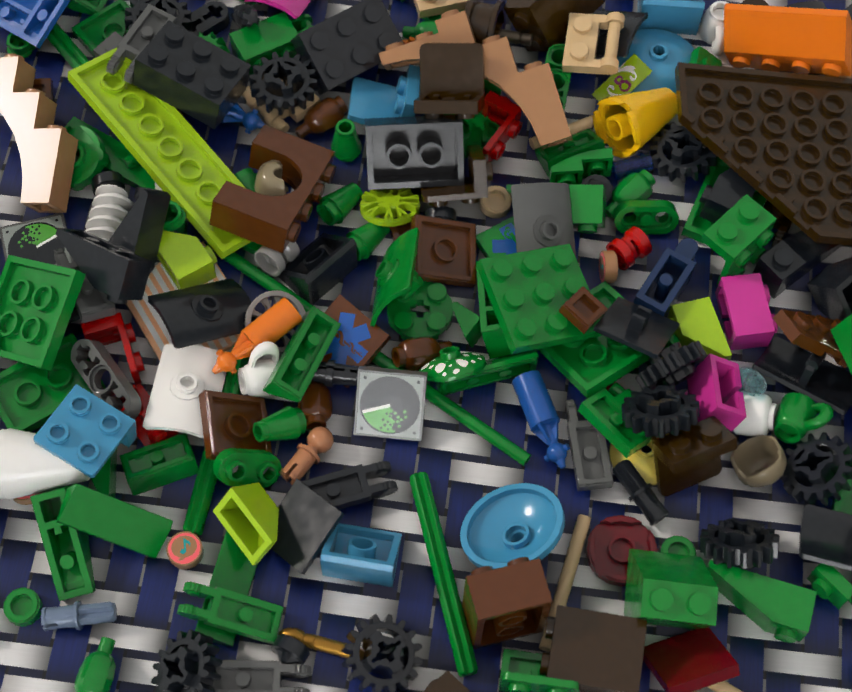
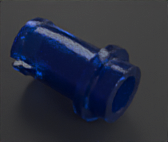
M638 151L637 155L618 161L614 160L612 164V172L616 181L625 178L633 172H640L642 169L648 172L653 171V161L649 152L643 153V151Z

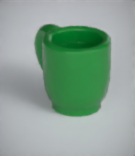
M788 393L782 398L776 411L774 434L783 442L797 443L807 435L809 430L819 429L826 425L833 418L834 410L828 404L815 403L813 399L802 393Z

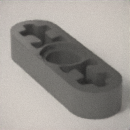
M78 340L72 347L71 361L93 394L132 419H135L141 411V398L105 346L96 340ZM108 370L111 375V382L104 389L101 385V377Z

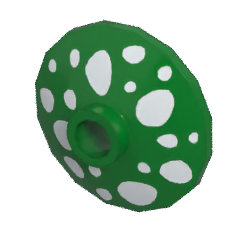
M450 346L439 351L440 356L426 363L419 371L428 372L427 381L449 382L476 374L485 367L486 360L481 354L460 351L459 347Z

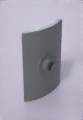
M553 182L513 184L511 186L517 253L570 243L576 257L569 185L567 183Z

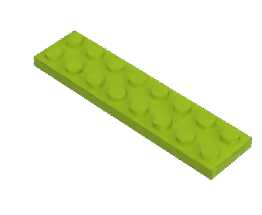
M116 47L68 71V81L164 192L169 193L171 196L170 200L176 202L186 212L188 221L221 259L252 242L209 225L213 199L224 183L228 181L244 188L245 186L175 107L124 80L126 69L130 66L132 60L125 58L122 67L114 75L107 72L108 62L117 50Z

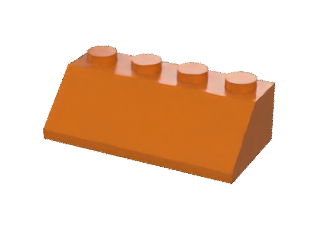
M726 3L724 7V53L729 63L735 68L748 67L777 72L788 71L798 74L813 73L830 77H851L852 19L848 10Z

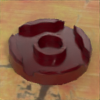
M617 515L605 518L593 528L588 536L585 553L588 565L598 578L608 584L624 587L627 580L629 549L657 552L658 548L654 535L642 525V522L633 517Z

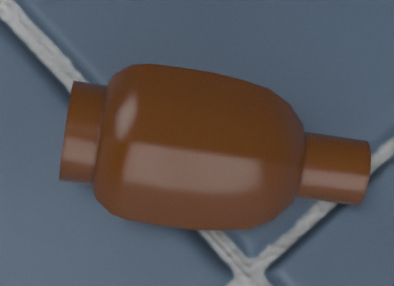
M340 96L335 98L327 97L306 112L304 123L296 127L294 131L301 139L310 133L316 135L325 133L334 128L337 122L344 118V114L348 112V107Z
M431 337L407 339L402 341L398 347L392 349V361L396 367H403L411 371L419 370L426 363L440 356L439 351L452 346L451 341L438 342Z
M311 381L304 396L298 403V408L305 415L308 430L319 426L326 428V422L332 415L331 394L329 389L321 382Z

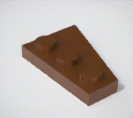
M781 309L773 317L792 344L818 356L827 353L838 365L844 368L847 367L830 331L842 322L841 320L824 318L821 315L814 316L805 314L802 311L795 312Z

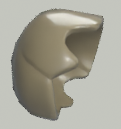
M270 160L260 166L254 183L256 193L268 196L286 195L289 191V188L282 179L283 165L279 160Z
M759 435L748 438L739 444L730 456V461L737 477L745 486L749 485L750 487L772 485L783 476L787 465L784 450L773 436Z

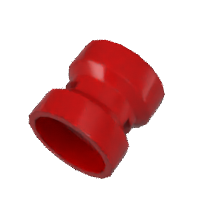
M633 226L624 232L621 239L615 238L609 242L606 250H614L616 252L618 268L625 271L634 265L637 258L642 259L652 252V245L647 235L640 228Z

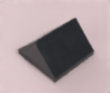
M322 233L305 247L292 262L286 263L285 270L278 277L297 295L313 305L358 266L357 244L353 238Z

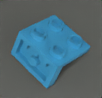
M409 65L406 76L400 75L397 87L354 77L347 119L365 125L366 118L415 116L414 100L419 97L420 67Z
M76 384L34 436V442L88 477L94 478L120 443L129 448L137 438L136 420Z

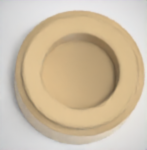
M489 186L488 198H480V209L487 217L502 218L511 209L512 197L506 191V188L502 186Z

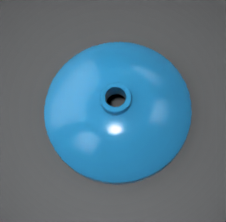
M654 28L637 30L632 40L628 56L625 58L617 57V59L619 60L620 67L635 54L652 70L631 93L666 87L676 94L675 68L678 62H690L691 53L694 48L688 41L673 32Z
M517 483L500 487L486 494L468 511L460 531L462 548L468 559L479 568L484 566H492L493 569L506 567L509 561L520 557H528L529 561L540 558L541 561L555 548L563 534L565 527L564 510L558 498L550 490L540 485Z

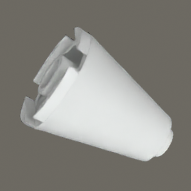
M12 428L0 430V499L12 500L88 481L90 477L35 444L34 436L36 433Z

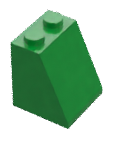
M629 549L624 616L648 620L647 624L691 630L716 626L719 587L701 557Z

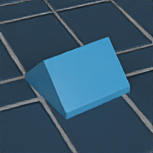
M638 0L637 12L648 13V18L640 25L638 30L654 28L667 30L675 34L697 35L705 2L703 0Z
M338 523L321 552L322 576L393 588L402 533Z

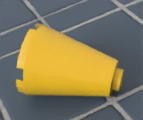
M663 87L606 97L596 104L599 106L598 110L593 112V124L596 134L604 140V144L607 143L613 149V156L619 158L629 157L635 154L678 114L677 95L671 89Z

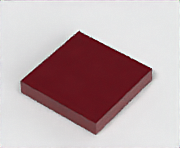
M709 627L694 629L644 646L643 661L665 692H693L740 675L739 664Z

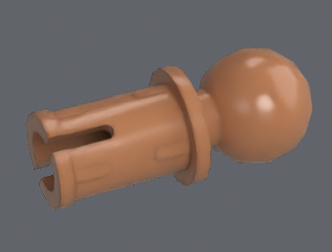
M322 426L314 427L308 433L307 446L302 443L297 445L298 451L284 468L279 471L285 481L288 482L291 478L290 484L293 485L296 479L301 480L313 464H319L320 457L317 454L326 453L331 449L334 442V437L328 428Z

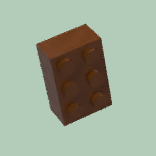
M520 557L509 561L506 567L493 569L492 566H484L471 571V575L466 576L462 608L473 649L543 632L553 601L540 558L529 561L528 557Z

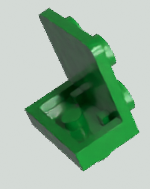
M747 194L708 228L701 238V241L726 261L717 285L721 277L743 275L746 271L744 268L750 262L753 265L757 264L759 257L767 251L764 247L774 236L772 228L777 218Z
M505 648L503 650L498 692H578L579 682L539 675L542 660L541 653Z

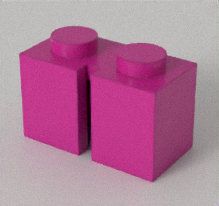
M753 273L721 277L715 294L721 318H730V321H724L723 323L730 350L768 346L774 334L777 333L778 325L773 319L775 314L770 312L768 305L770 302V292L766 284L763 285L761 274Z
M709 354L695 368L697 371L693 373L694 375L687 380L689 394H695L696 401H699L700 417L698 422L715 416L732 432L747 417L743 392L739 391L742 388L739 364Z

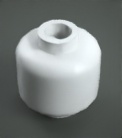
M741 391L744 396L747 417L733 432L737 435L756 437L759 435L766 436L769 431H774V418L778 404L773 403L771 396L768 394Z

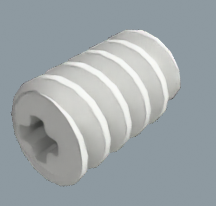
M106 184L97 187L95 191L96 197L92 201L93 208L89 212L85 231L109 241L134 203L128 199V193L117 185Z

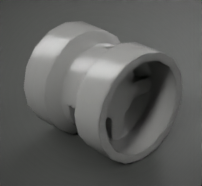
M289 242L283 253L261 246L254 253V259L262 271L270 276L277 277L285 270L286 263L292 262L300 254V249L296 242Z

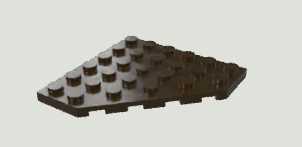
M678 62L675 68L678 122L815 243L852 246V79Z

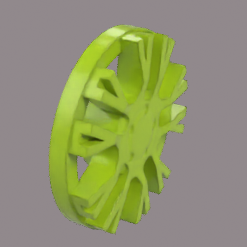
M411 188L365 191L360 202L362 217L366 221L378 226L394 227L411 222L412 217L415 214L419 215L420 212L418 194L414 195L411 193Z

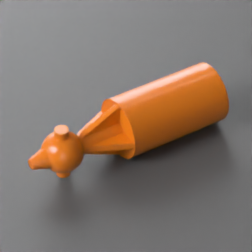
M283 297L241 330L231 352H223L222 349L216 352L218 357L211 371L214 374L220 372L236 373L237 360L250 357L253 349L264 341L276 343L303 321L301 315L290 301Z

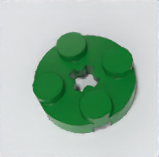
M81 125L74 128L71 126L65 127L69 134L78 139L76 153H80L79 159L74 163L70 187L74 191H81L90 185L92 178L101 173L103 168L109 163V155L106 152L105 144L101 137L88 127Z
M423 281V284L409 299L405 300L401 297L393 299L387 304L389 326L392 330L394 328L403 340L417 337L439 339V335L449 329L453 319L452 300L447 293L446 287L438 282ZM417 306H424L429 312H424L423 317H417L416 312L411 310Z

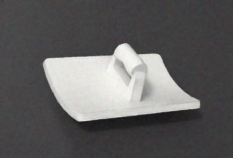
M173 344L164 345L143 421V427L146 430L177 431L204 439L199 394L204 390L222 392L226 372L214 374L211 371L216 364L218 357L216 352L218 350L199 345L179 349L174 348Z

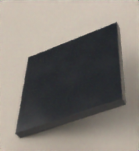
M618 297L596 324L593 331L657 359L679 328L680 323L657 314L642 305H637Z
M296 479L278 506L277 542L271 549L297 571L305 575L344 516V513L302 481Z

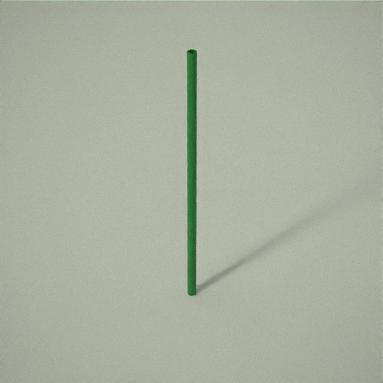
M236 252L223 259L268 291H284L293 295L303 305L306 313L313 306ZM379 352L371 361L380 368L406 370L403 367H396L392 359L382 352ZM427 384L426 400L522 466L528 463L532 456L531 454Z

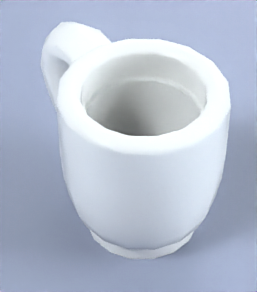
M716 1L705 11L699 29L700 37L711 45V51L716 56L721 55L724 51V7L728 3L725 1Z
M264 341L258 344L250 354L249 363L244 365L243 368L238 369V384L243 395L248 394L253 397L272 396L263 391V388L279 361V348L275 343ZM272 355V358L257 360L261 356Z

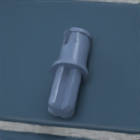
M75 601L73 605L43 607L41 610V625H43L44 631L61 628L82 630L84 625L110 623L117 619V608L113 602L82 605L81 601Z

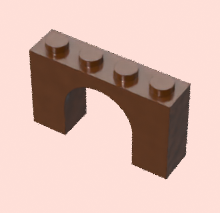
M264 124L252 142L248 166L259 170L260 166L265 162L279 160L283 165L282 179L294 191L281 196H268L226 181L213 199L209 225L283 253L289 242H296L301 230V222H308L313 210V202L319 203L322 198L325 182L331 183L336 172V166L332 165L335 151Z

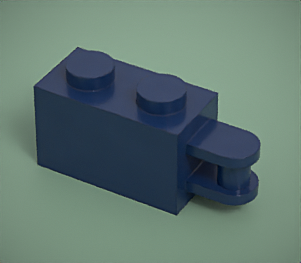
M684 238L679 242L675 250L667 247L638 291L633 303L642 305L667 318L671 305L677 303L691 280L697 263L694 261L698 251L697 242L691 238Z

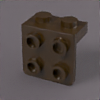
M424 43L421 45L419 50L421 95L414 100V114H424L426 119L443 118V114H455L456 119L475 118V114H478L485 108L483 45L480 43Z
M480 145L467 146L469 177H464V185L420 187L422 201L429 203V206L440 207L447 205L448 201L461 200V203L474 204L480 202V198H488L487 181H493L492 163L489 161L488 154H483Z
M715 416L699 421L697 425H690V431L680 430L678 436L668 434L664 438L652 441L657 487L662 496L667 497L718 475L722 470L721 455L737 449V437Z

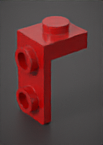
M491 90L485 96V108L482 109V115L485 118L488 116L491 121L497 123L500 127L484 146L482 152L483 154H488L489 161L492 162L493 159L497 161L502 156L506 148V142L510 137L512 139L516 138L523 123L520 121L522 112L520 107L512 103L509 98L500 96Z
M121 312L94 321L81 323L85 339L99 341L104 346L122 341L135 385L141 384L139 372L145 371L140 351L133 353L131 343L137 342L132 323L125 324Z

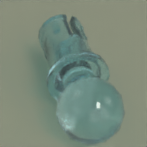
M750 367L739 368L742 383L740 392L745 391L751 396H755V394L761 396L765 393L767 382L758 371Z

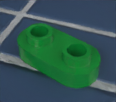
M627 200L618 204L613 212L615 226L623 234L633 226L640 228L645 234H667L673 231L679 222L676 207L667 200ZM633 212L631 216H624L627 213ZM659 212H666L662 216H656Z
M228 448L220 452L213 463L214 475L227 486H241L259 482L263 488L269 487L278 480L280 476L279 471L282 469L281 462L275 455L267 450ZM238 466L237 471L232 474L234 467Z

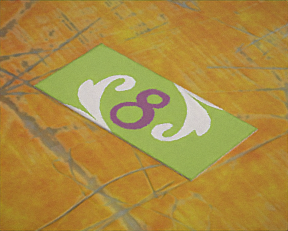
M633 54L619 67L618 72L611 75L592 95L600 101L606 97L631 93L652 70L639 57Z

